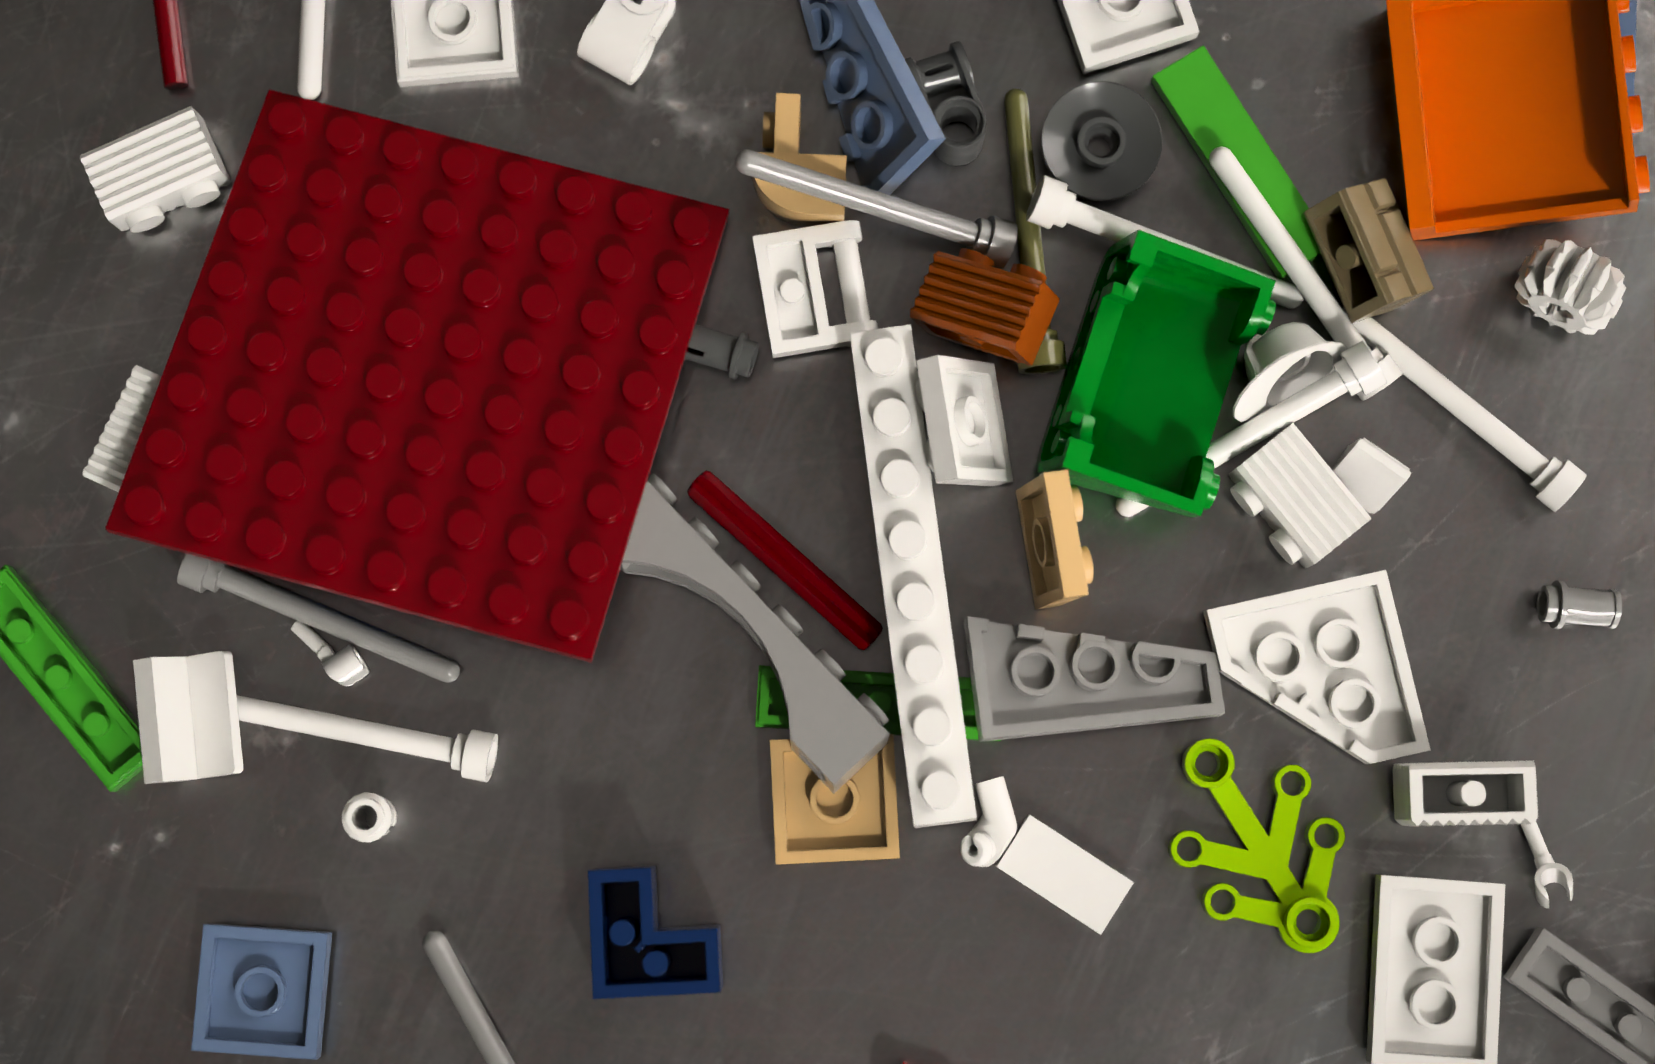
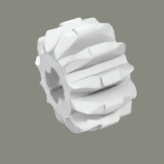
M1546 239L1542 245L1535 246L1530 256H1526L1518 271L1520 276L1514 287L1518 292L1516 298L1521 305L1531 308L1530 313L1532 316L1541 317L1548 321L1550 326L1557 325L1564 328L1568 333L1579 331L1587 335L1595 334L1598 329H1605L1610 318L1615 317L1623 302L1621 297L1626 290L1623 284L1625 275L1620 269L1611 266L1612 261L1608 257L1598 256L1593 253L1591 247H1579L1571 240H1565L1561 243L1554 239Z

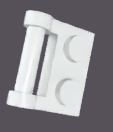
M846 220L752 236L773 358L843 346L851 347L850 332L878 329L877 321L870 319L857 245V243L863 240L859 221ZM834 247L846 324L829 326L816 252L817 248Z

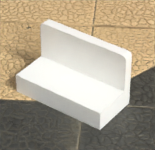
M215 651L183 657H148L133 660L144 784L190 781L241 773L243 771V758L232 653L230 651Z

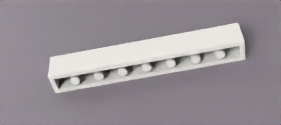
M911 324L850 332L913 826L915 828L977 821L931 471L925 453L927 441L923 411L916 397L918 374Z

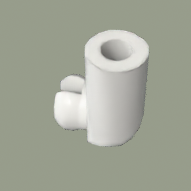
M1004 776L974 784L982 816L969 834L963 838L960 845L962 858L971 866L989 867L996 863L1017 833V822Z

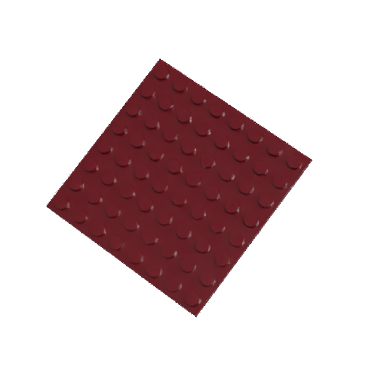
M269 89L105 529L112 534L592 663L729 217V209Z

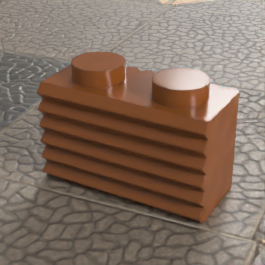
M961 248L958 256L941 251L934 253L933 262L929 265V273L924 276V284L919 287V296L915 298V306L910 309V318L928 334L1032 366L1060 300L1045 284L1047 277L1034 268L1018 263L1013 264L1010 272L993 267L994 261L991 258L967 248Z

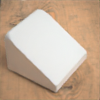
M1359 438L1350 444L1332 469L1364 510L1371 514L1379 511L1412 474L1409 471L1410 468L1366 438Z

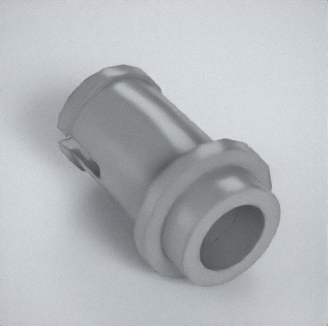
M1555 580L1551 586L1543 585L1540 588L1537 598V615L1541 622H1548L1553 629H1561L1565 623L1606 626L1607 628L1615 629L1622 615V597L1617 589L1602 590L1568 587L1565 581Z

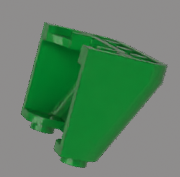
M1137 230L1114 243L1106 252L1096 274L1067 368L1065 369L1040 446L1036 472L1042 474L1068 469L1070 484H1076L1077 486L1191 518L1201 516L1203 509L1208 510L1212 506L1220 486V475L1214 473V462L1206 458L1211 438L1241 345L1248 343L1255 334L1264 335L1272 322L1276 302L1270 298L1276 280L1141 230Z

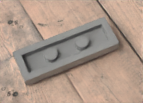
M1537 927L1503 978L1624 1064H1655V1006L1545 928Z

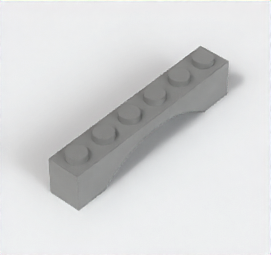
M652 474L648 478L621 570L627 574L655 577L686 587L717 604L744 627L765 654L780 684L789 717L791 749L834 794L888 744L889 732L883 727L889 721L888 717L869 696L863 693L856 699L840 682L846 674L836 661L823 649L813 654L801 642L798 636L803 632V629L792 615L779 604L771 610L756 595L761 586L755 577L737 560L729 566L713 550L719 545V542L712 532L696 517L687 522L672 507L678 501L676 496L658 476Z

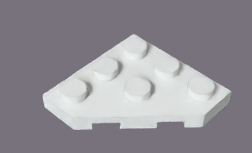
M1386 570L1203 611L1212 651L1217 654L1218 667L1221 674L1364 764L1377 763L1431 750Z

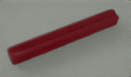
M704 471L692 482L687 490L689 497L858 649L865 650L869 648L879 637L883 627L878 620L711 471Z

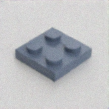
M216 923L203 924L191 1051L310 1060L321 1058L332 932Z

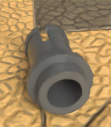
M695 324L685 360L728 371L729 378L734 380L739 375L750 377L757 359L759 342L749 340V334L742 332L737 337Z

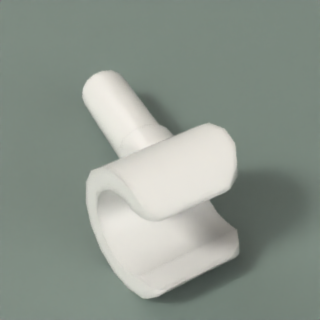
M296 621L292 625L291 631L317 654V657L322 661L326 674L332 680L346 687L353 685L369 674L370 670L352 644H349L335 654L331 646L309 625L300 621Z
M1536 820L1533 824H1521L1537 868L1534 878L1536 900L1542 907L1549 909V897L1544 886L1555 882L1564 886L1569 901H1572V873L1564 865L1554 862L1552 855L1548 852Z

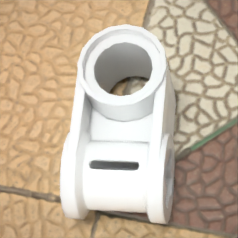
M605 0L601 9L587 25L578 45L577 56L628 85H633L645 70L657 41L673 17L676 0H643L640 5L637 0Z

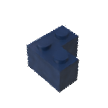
M656 865L594 868L588 870L593 999L721 992L723 989L721 924L659 927Z

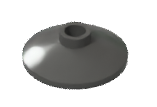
M1090 82L1069 90L1054 103L1043 125L1041 149L1049 172L1054 179L1067 183L1068 191L1076 193V196L1087 200L1111 201L1132 194L1151 177L1161 156L1162 131L1154 110L1140 94L1126 86L1113 82ZM1094 138L1106 140L1110 146V152L1104 156L1094 155L1089 149V141Z

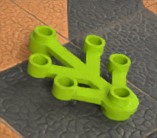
M1216 739L1195 741L1183 754V772L1186 778L1195 786L1208 788L1246 849L1207 841L1198 832L1182 830L1175 833L1169 841L1168 853L1174 863L1182 867L1192 868L1201 864L1266 879L1280 901L1279 903L1241 896L1237 889L1229 884L1213 883L1204 890L1201 897L1202 908L1211 918L1226 921L1235 917L1277 927L1280 937L1285 944L1302 953H1316L1326 949L1335 940L1340 925L1338 911L1335 905L1327 898V892L1335 854L1341 849L1345 841V831L1342 825L1333 818L1318 817L1310 821L1306 826L1304 839L1307 846L1311 849L1301 888L1290 871L1288 864L1301 802L1311 789L1309 773L1298 765H1284L1273 773L1271 788L1276 795L1267 835L1231 778L1235 768V760L1230 748L1225 743ZM1202 752L1211 753L1217 761L1215 771L1208 776L1199 773L1195 765L1196 758ZM1290 771L1295 772L1301 779V788L1294 795L1286 794L1281 787L1283 775ZM1322 824L1331 826L1335 833L1333 843L1326 848L1320 847L1315 840V831ZM1185 837H1192L1197 842L1199 848L1197 856L1189 861L1183 860L1177 852L1179 841ZM1218 890H1226L1232 898L1231 907L1224 913L1215 912L1211 906V897ZM1309 909L1316 915L1317 924L1311 932L1302 933L1297 927L1296 919L1300 912Z

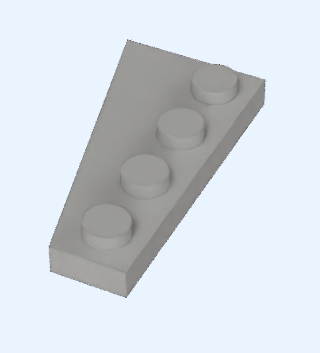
M967 616L963 620L979 742L1213 718L1225 714L1218 660L1215 652L1140 641L1131 643L1110 640L1100 635L1086 633L1077 635L1044 630L1045 627L989 622V619Z

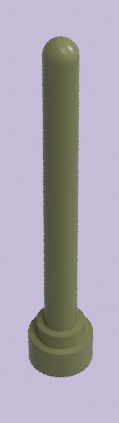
M1015 88L1006 93L1004 108L1015 218L1018 228L1020 264L1034 268L1045 275L1041 226L1026 221L1027 211L1037 187L1028 98L1023 90ZM1049 324L1033 365L1028 366L1024 363H1018L1019 373L1046 374L1067 368L1065 342L1058 340L1057 331L1051 329Z

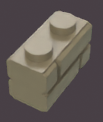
M1386 178L1371 181L1364 185L1360 184L1345 188L1303 213L1351 324L1393 311L1434 289L1424 262L1418 253Z

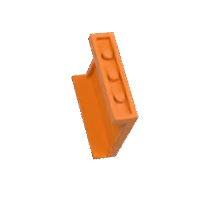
M1386 0L1409 228L1413 241L1637 212L1639 194L1650 192L1647 156L1635 157L1632 133L1643 132V117L1640 95L1628 96L1625 73L1636 72V55L1633 35L1621 36L1619 14L1630 11L1629 0Z

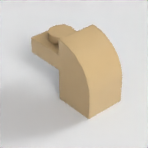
M776 93L775 112H764L763 148L774 149V152L758 153L846 181L847 155L799 154L801 95ZM752 177L754 189L763 205L777 218L789 224L809 227L844 221L845 206Z

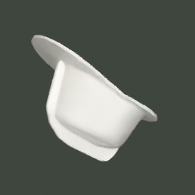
M1300 322L1282 324L1262 336L1254 335L1244 350L1246 374L1249 383L1240 393L1233 406V417L1240 422L1249 421L1335 371L1333 364L1343 359L1340 353L1348 348L1341 342L1324 340L1309 325Z

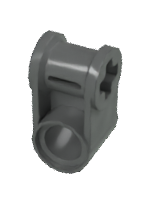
M959 41L951 43L949 51L916 62L911 57L906 58L905 61L941 130L947 124L959 121L969 125L974 132L972 137L965 141H954L945 136L946 139L934 151L935 155L945 164L953 166L967 165L974 161L982 151L987 122L975 88L971 66L962 44Z

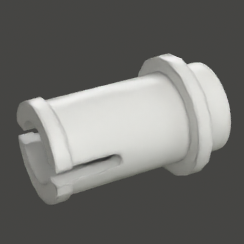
M364 792L353 796L347 801L342 811L344 830L351 838L359 842L379 840L388 834L390 826H395L397 822L395 806L391 801L376 793ZM366 807H372L377 814V820L373 827H370L366 822V811L364 810Z

